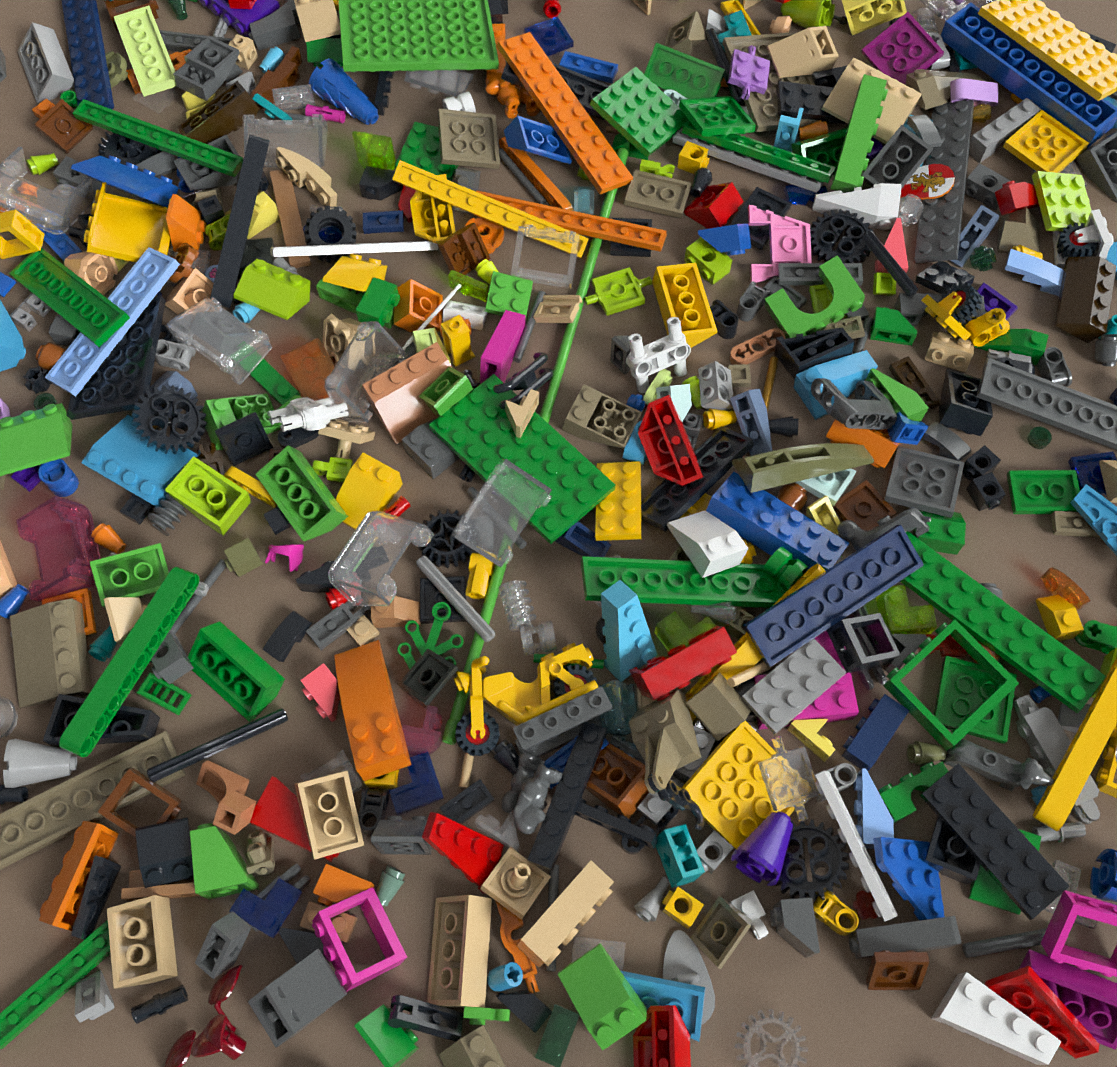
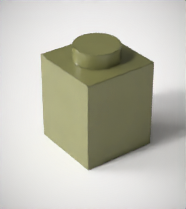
M249 538L224 550L227 559L224 560L230 572L235 570L239 577L263 565Z

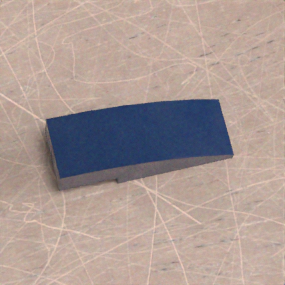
M576 522L555 540V542L586 557H605L611 547V544L606 540L596 541L595 533L580 522Z

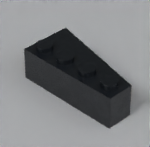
M58 695L43 738L45 743L53 747H60V738L85 701L84 698ZM121 705L97 744L147 741L155 736L160 717L151 710Z

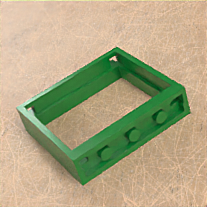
M953 620L949 625L944 622L934 631L937 636L933 639L930 637L926 638L918 646L921 651L917 654L911 652L902 661L905 665L900 670L895 667L886 676L889 680L883 685L902 706L910 710L909 713L946 751L954 747L1019 684L956 620ZM949 634L1000 684L951 732L900 681Z

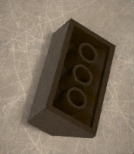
M236 81L177 126V129L183 136L208 144L224 135H228L232 131L239 130L242 127V123L247 119H253L258 114L257 112L260 108L243 86Z
M1100 256L1066 258L1054 325L1086 343L1105 334L1108 325L1116 265Z

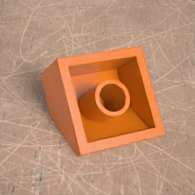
M172 194L166 220L173 251L178 252L176 249L183 243H188L199 251L200 244L204 242L203 233L205 232L206 221L202 220L199 210L177 194Z
M409 279L397 288L400 301L396 307L394 306V325L409 332L417 331L442 303L443 295ZM442 309L424 329L435 327L437 332L440 331Z

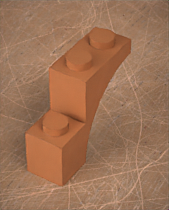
M207 760L202 763L196 785L208 791L219 804L213 825L235 835L250 823L256 805L255 800L245 796L249 779Z

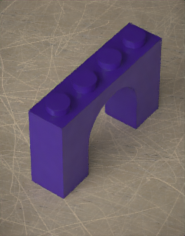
M199 0L214 15L219 17L222 15L227 25H231L240 35L250 38L249 32H251L250 23L265 18L280 8L277 0H257L252 9H231L228 0Z

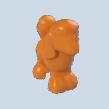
M502 72L488 74L485 79L487 85L485 90L488 94L497 96L500 104L506 105L505 115L508 118L513 119L518 115L517 108L520 103L526 104V111L529 116H536L539 113L540 108L526 88L501 79Z

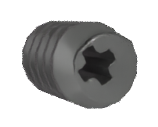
M167 493L165 495L167 500L162 499L159 502L161 507L156 506L154 508L155 514L150 513L148 519L158 531L169 536L166 528L174 530L175 527L172 521L180 523L181 520L178 514L182 516L187 514L183 510L184 506Z

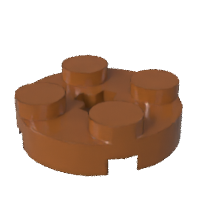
M183 243L176 249L179 252L176 257L171 255L180 264L168 279L175 284L182 277L188 278L193 270L191 265L199 255V251L188 243Z

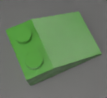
M161 543L90 561L101 605L105 609L104 599L108 597L143 598L155 594L169 574Z
M601 943L558 972V976L583 1023L602 1051L646 1021L647 1007Z

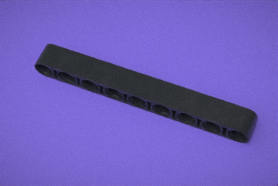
M249 134L209 301L211 304L229 309L270 140Z

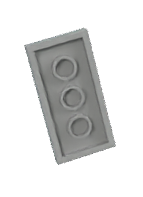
M812 639L754 685L741 699L775 735L846 674V671L815 639Z

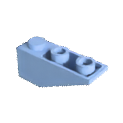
M862 768L857 773V778L853 783L854 790H857V800L854 801V815H858V825H855L865 847L874 849L873 838H894L893 819L867 769Z

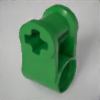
M1095 620L1084 624V630L1075 637L1076 642L1080 646L1094 649L1104 654H1108L1117 648V626H1111Z

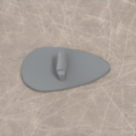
M676 930L667 944L662 979L705 987L703 1025L712 1016L715 1008V994L702 956L692 939L684 931Z

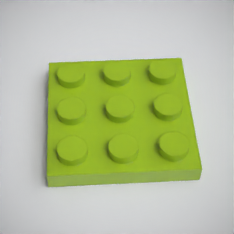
M1037 171L1032 175L1046 231L1062 232L1064 228H1067V225L1071 224L1073 227L1074 223H1078V226H1081V223L1086 225L1091 207L1082 175Z

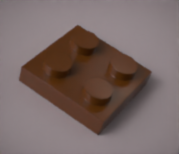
M61 99L35 123V128L63 152L68 154L93 130V125L76 119L73 115L74 109Z
M867 480L842 496L835 506H832L843 521L852 520L863 530H871L878 526L877 521L887 515L892 518L896 514V511L884 501V498Z
M888 950L874 952L866 978L867 989L920 990L930 963L928 953L914 950L906 952H891Z

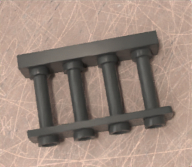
M603 687L596 688L514 727L513 731L517 737L514 741L519 753L523 751L536 757H541L568 744L577 737L584 722L600 727L610 724L611 719L607 711L612 709V705Z

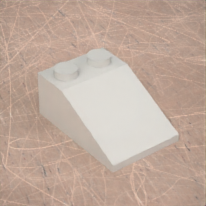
M707 511L695 513L667 523L668 528L702 578L740 565L748 550V547L736 530Z

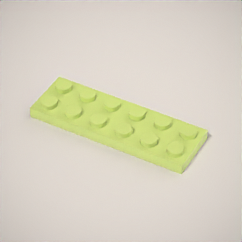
M150 6L114 16L143 96L176 87L173 75L175 69Z

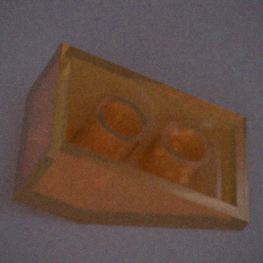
M319 338L280 356L287 374L302 398L307 397L316 401L332 397L334 400L332 405H337L351 398Z

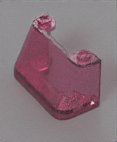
M54 496L16 520L19 536L23 540L35 545L41 580H34L29 584L30 600L42 602L43 599L96 585L90 561L101 558L98 544L91 537L94 531V524L91 512L86 506Z

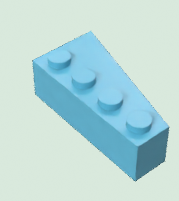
M619 580L601 593L602 618L605 619L603 635L606 636V644L603 646L604 652L607 655V659L604 660V666L622 682L631 675L630 669L636 666L638 669L641 668L648 660L656 657L657 652L637 594Z

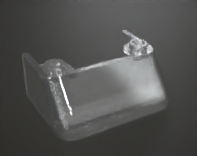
M20 146L0 164V211L7 212L16 209L36 227L56 235L65 233L78 220V215L83 214L94 202L92 180L89 176L77 187L61 184L53 191L22 178L27 173L23 148Z

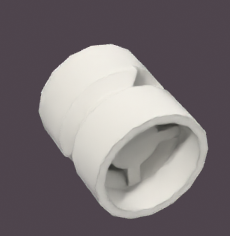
M469 92L458 94L457 98L452 96L442 100L443 108L446 110L476 113L475 105Z

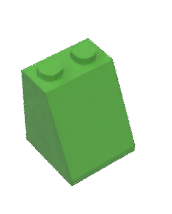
M202 824L198 826L197 830L190 831L196 894L211 900L259 889L258 882L253 874L248 875L246 863L227 833L213 824Z

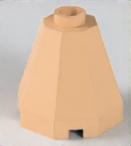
M86 251L71 254L65 259L64 266L102 295L115 286L116 280H113L114 274L117 275L118 267L113 257Z

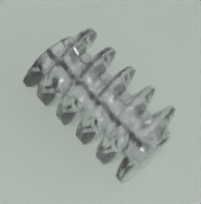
M510 581L498 588L500 590V597L503 598L502 604L505 606V614L508 615L509 629L512 632L528 630L533 626L531 621L537 618L536 614H529L534 610V606H526L532 602L530 597H524L529 594L528 589H522L527 585L526 581Z

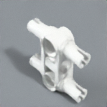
M671 317L667 320L668 336L643 346L642 337L639 334H632L628 337L631 352L626 358V363L630 367L631 374L636 380L637 390L640 393H646L649 388V375L673 365L676 376L680 377L687 374L686 358L689 356L691 348L686 343V337L682 333L681 321L678 317Z
M307 397L291 400L286 405V408L268 411V416L271 417L269 418L271 425L279 422L282 423L280 426L283 432L299 427L308 431L322 429L326 427L330 420L347 417L349 414L348 411H345L348 409L346 403L332 405L334 403L332 397L316 401Z

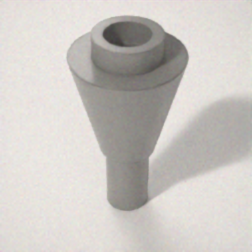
M663 876L655 889H652L634 905L637 911L636 915L645 922L656 921L663 894L670 885L668 878Z

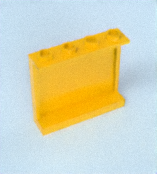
M103 182L101 190H96L95 202L97 203L93 202L91 215H94V217L89 216L88 228L90 230L85 231L84 242L88 243L87 252L135 263L148 247L168 256L171 241L166 220L168 208L105 193L106 183Z

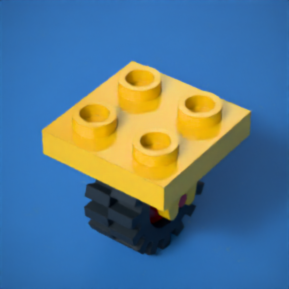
M959 282V285L953 284L952 289L949 287L946 289L948 293L941 295L944 299H940L939 303L927 294L921 300L927 305L924 310L933 318L937 315L935 320L944 328L949 326L946 330L955 338L959 335L966 341L971 334L961 324L965 323V319L968 321L972 320L971 316H976L978 314L976 310L981 309L979 304H982V296L969 283Z

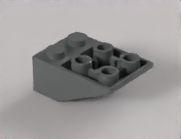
M317 949L262 989L248 1003L277 1048L346 996L347 992L341 986L321 951Z

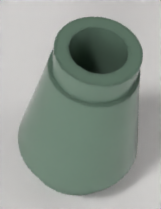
M388 865L385 871L382 870L376 891L378 899L383 906H388L405 882L403 880L405 873Z

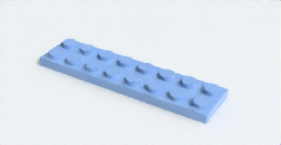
M148 247L108 297L111 302L126 312L130 319L100 347H97L80 333L45 378L76 397L151 300L161 290L166 281L173 275L180 265L176 259Z

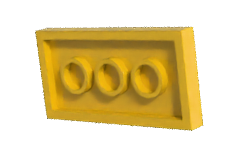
M641 461L597 463V468L616 487L613 492L596 505V541L641 539Z

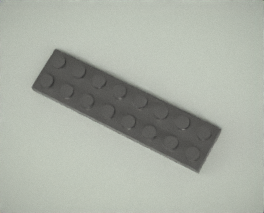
M988 358L985 361L976 397L1117 450L1116 405L994 359Z

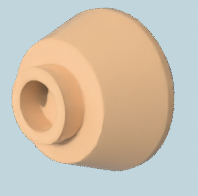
M779 16L776 20L773 19L769 31H772V34L789 33L792 19L790 16Z

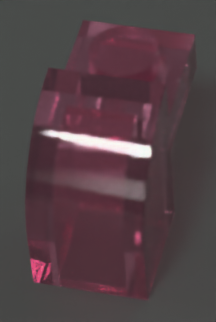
M428 705L422 728L403 725L402 730L409 756H428L434 753L442 744L443 735L441 732L436 731V729H440L442 723V715H440L438 707Z

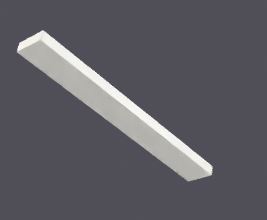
M431 241L313 245L271 247L270 251L273 257L438 250V244Z

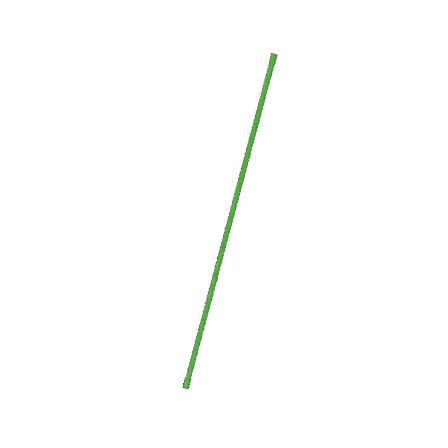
M619 148L617 155L623 164L626 165L629 151L625 148ZM618 188L606 192L600 217L609 218ZM592 238L576 295H580L582 303H579V310L573 323H567L553 369V376L550 379L540 416L547 423L550 420L585 301L584 297H586L603 239ZM512 508L508 524L517 532L521 516ZM506 533L503 536L480 616L488 625L490 624L513 546V541ZM476 631L463 672L471 674V663L474 659L480 657L484 640ZM463 690L457 691L441 740L446 744H456V727L462 718L469 691L467 694Z

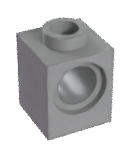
M714 830L696 850L704 871L708 870L712 874L734 847ZM705 849H715L718 858L715 860L708 859L705 855Z

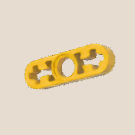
M230 466L224 474V477L252 496L274 508L277 506L260 481L233 466Z

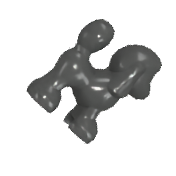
M522 751L518 758V769L511 779V789L504 794L501 806L504 812L513 813L517 829L529 835L533 834L539 823L545 820L546 815L543 811L548 805L546 802L548 788L550 784L560 781L562 773L552 767L544 766L545 761L539 757Z

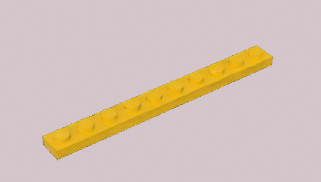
M401 160L392 179L401 185L580 259L589 240L579 234Z

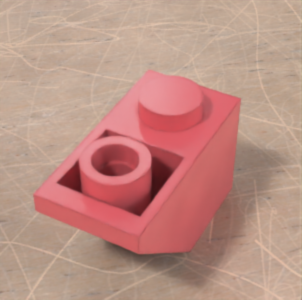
M323 663L300 681L304 685L302 692L308 700L311 701L314 698L318 706L315 709L323 719L328 717L333 722L337 717L340 699L338 681Z

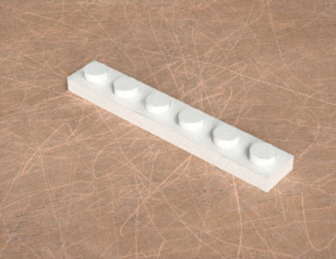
M823 771L816 774L815 776L818 780L815 782L820 795H825L829 803L826 805L829 815L832 819H836L840 826L837 830L843 843H848L852 851L849 853L853 865L855 868L859 867L862 872L861 882L867 892L871 891L875 900L872 904L878 917H883L884 921L898 916L830 772Z

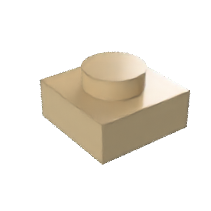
M365 615L346 629L347 633L359 646L368 644L379 635V631Z

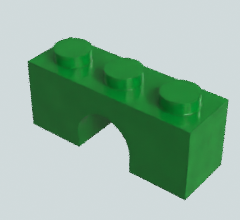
M943 761L936 765L930 762L920 768L921 773L914 776L911 772L899 779L900 784L893 787L890 783L878 790L893 819V824L917 810L911 800L912 791L925 792L948 772Z

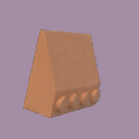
M437 342L362 384L361 391L395 445L402 442V439L418 426L438 418L419 397L449 366L452 367Z

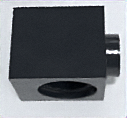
M216 195L197 202L207 225L225 216Z
M984 445L965 461L963 474L968 480L972 481L994 471L1001 459Z
M992 472L973 479L966 488L979 511L986 508L988 510L995 509L1001 504L1000 501L1006 495Z

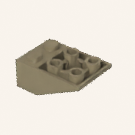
M583 384L565 419L562 430L580 439L624 449L642 412Z

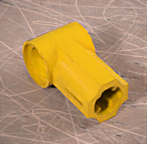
M479 553L471 554L466 596L477 600L485 599L489 578L494 570L495 556Z

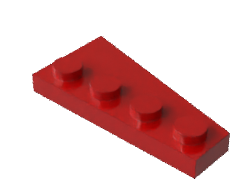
M430 812L422 838L440 855L447 857L453 867L460 869L465 874V878L478 886L477 889L486 894L480 888L499 863L504 845L443 815Z
M1030 966L985 981V986L1061 1041L1059 1047L1075 1059L1099 1052L1100 1044Z

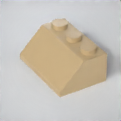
M153 895L107 908L114 989L154 983L178 976L169 898Z

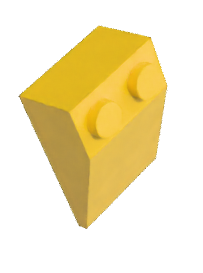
M353 253L349 256H342L323 277V282L363 292L367 290L374 277L385 281L387 265L381 264V260L369 258V261L363 260L362 255Z
M362 453L351 467L336 497V501L348 516L342 523L366 536L370 530L369 525L380 517L382 511L403 485L400 472Z

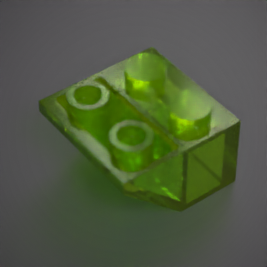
M353 131L352 136L357 158L364 169L365 166L395 170L396 160L391 137Z

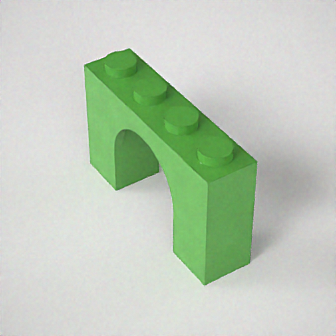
M838 255L819 266L818 275L829 289L833 299L825 310L814 314L800 311L795 307L783 288L765 298V308L779 329L785 333L786 339L794 338L796 334L803 333V336L811 335L814 332L816 334V331L824 330L826 325L832 321L834 323L840 321L845 316L844 314L849 311L854 312L862 307L865 294Z

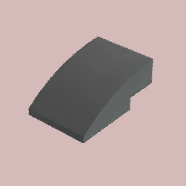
M208 36L184 56L186 63L173 73L177 87L207 101L226 80L240 54L239 50Z

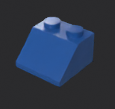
M735 224L698 230L699 236L720 253L727 252L728 256L745 254V249H751L749 224Z

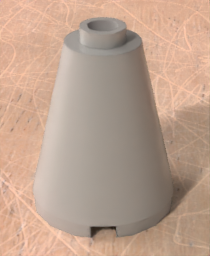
M11 739L7 742L4 754V761H7V770H3L5 788H16L70 776L72 770L77 769V756H73V753L64 749L20 739Z

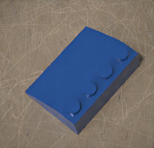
M111 155L108 158L97 156L71 166V169L95 180L168 208L172 194H177L179 187L172 184L173 180L162 175L160 179L156 178V173L143 169V172L137 170L138 166L129 162L123 165L120 163V159Z

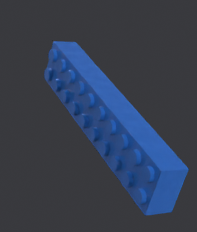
M970 2L945 21L941 33L943 42L1021 100L1028 98L1040 109L1089 142L1087 148L1113 128L1117 121V107L1106 99L1097 101L980 16L978 14L980 8Z

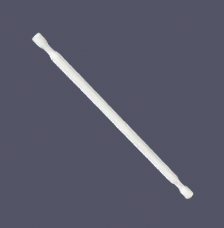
M460 284L450 292L418 330H423L455 292L460 289ZM413 335L399 350L400 353H403L406 347L414 341Z

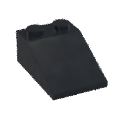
M947 368L938 411L940 424L947 428L962 430L969 435L974 434L981 437L993 417L991 402L976 397L980 378Z

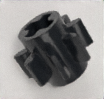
M40 366L29 369L26 375L23 376L26 381L24 385L28 390L33 389L36 394L47 391L53 383L45 378L49 371H43Z

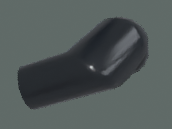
M70 226L69 236L79 238L81 243L87 247L88 243L84 242L85 230Z

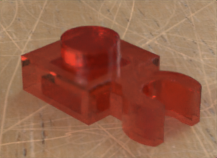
M927 634V635H926L927 637H930L931 639H933L934 637H936V636L933 635V634ZM950 634L929 653L932 654L936 650H940L941 657H965L967 655V651Z

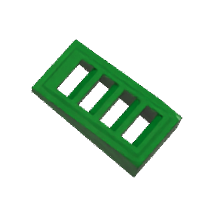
M149 672L136 692L139 697L178 716L192 696V694L179 687L168 684L164 679H158L151 672ZM154 683L158 684L153 693L149 694L148 692ZM161 688H166L160 699H158L156 696ZM170 691L174 692L169 702H164ZM178 695H180L183 698L175 708L172 705L175 702Z

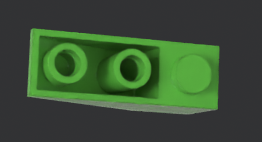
M870 369L865 381L872 382L890 401L895 413L900 412L912 421H922L928 406L912 389L878 370Z

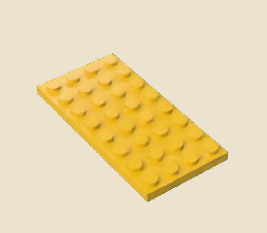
M996 0L980 8L978 12L980 16L1097 101L1117 91V54L1107 51L1103 44L1093 41L1087 33L1076 29L1072 22L1062 19L1058 12L1051 11L1045 7L1046 5L1042 1Z

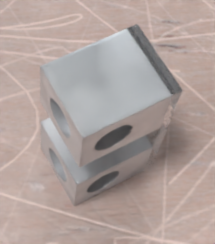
M31 293L9 316L15 324L30 332L38 323L29 312L32 310L41 317H44L51 308Z

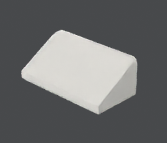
M449 301L443 309V322L460 314L464 319L469 318L471 329L482 330L488 312H484L485 307Z

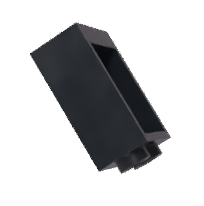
M881 613L843 619L826 630L846 674L884 666L901 656ZM853 628H865L877 655L866 657Z

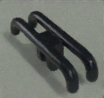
M543 352L535 353L533 356L534 361L522 371L515 372L512 378H508L505 383L495 385L493 387L494 393L523 390L517 396L508 400L519 405L523 396H527L531 389L538 390L552 378L553 370L550 368L540 369V377L538 378L535 375V371L548 360V355ZM506 400L499 403L501 409H505Z

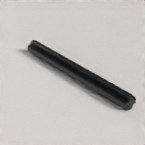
M281 708L147 769V775L150 781H158L286 722L288 716L285 710Z

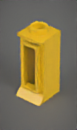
M460 314L441 323L444 347L447 354L452 353L455 367L476 357L471 350L470 329Z

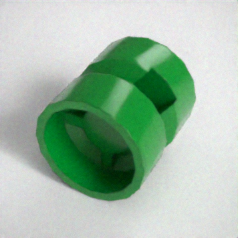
M782 546L773 553L763 569L773 578L778 576L779 583L789 590L807 571L808 566L799 559H792L793 554Z

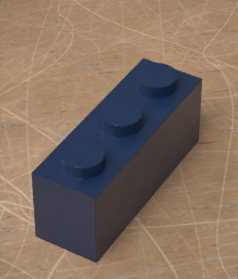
M886 694L880 700L877 698L873 700L868 707L871 713L867 718L863 716L855 727L859 730L855 737L850 735L842 746L846 749L842 757L859 769L864 768L869 771L910 711Z

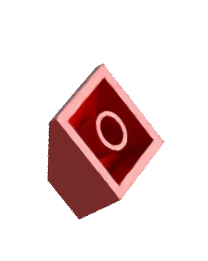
M732 182L708 186L699 198H695L684 210V214L707 229L723 227L726 225L728 218L739 210L738 207L744 201Z

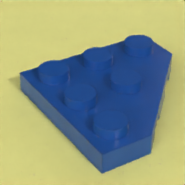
M889 837L873 838L876 865L882 872H887L892 878L893 887L903 900H908L915 908L913 913L919 920L945 917L939 872L925 862L930 842Z

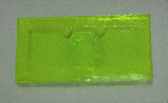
M451 270L448 275L450 288L455 289L460 284L461 287L457 291H460L465 296H472L484 302L487 301L489 292L487 284Z

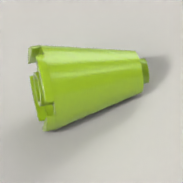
M791 0L781 5L783 16H790L792 22L806 29L830 26L834 17L835 4H832V0Z

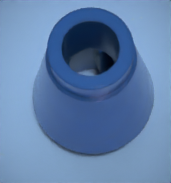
M17 584L0 598V615L10 619L11 615L17 614L29 593L28 589Z

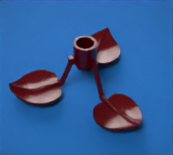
M240 964L233 967L216 981L210 991L208 1003L210 1005L214 1004V1008L219 1015L209 1021L197 1038H195L196 1031L189 1030L181 1035L170 1049L165 1067H182L190 1054L197 1058L222 1052L230 1059L236 1060L243 1053L247 1041L235 1033L236 1027L230 1023L221 1009V1002L225 1001L232 993L243 965Z

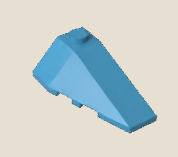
M0 300L1 372L16 367L19 360L25 357L26 348L23 346V339Z
M865 350L815 365L797 374L793 388L814 419L817 420L829 413L812 395L811 385L814 379L825 378L830 380L848 398L856 389V384L859 381H865L870 369H877L878 365L868 351ZM823 384L820 386L821 393L823 391ZM834 396L831 398L832 406L834 404Z

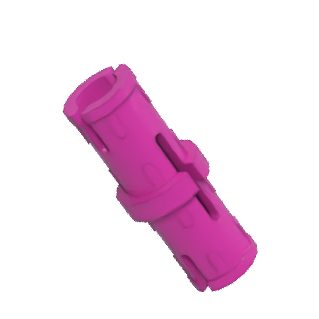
M307 104L305 108L306 116L322 118L325 122L328 120L342 124L345 122L346 113L344 111L330 109L329 106L319 107Z

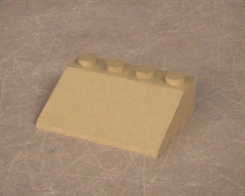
M853 57L824 103L822 110L849 124L863 75L866 74L887 80L885 89H888L885 101H881L880 106H883V111L880 119H876V123L879 124L876 135H872L873 138L886 144L897 129L905 124L922 94Z

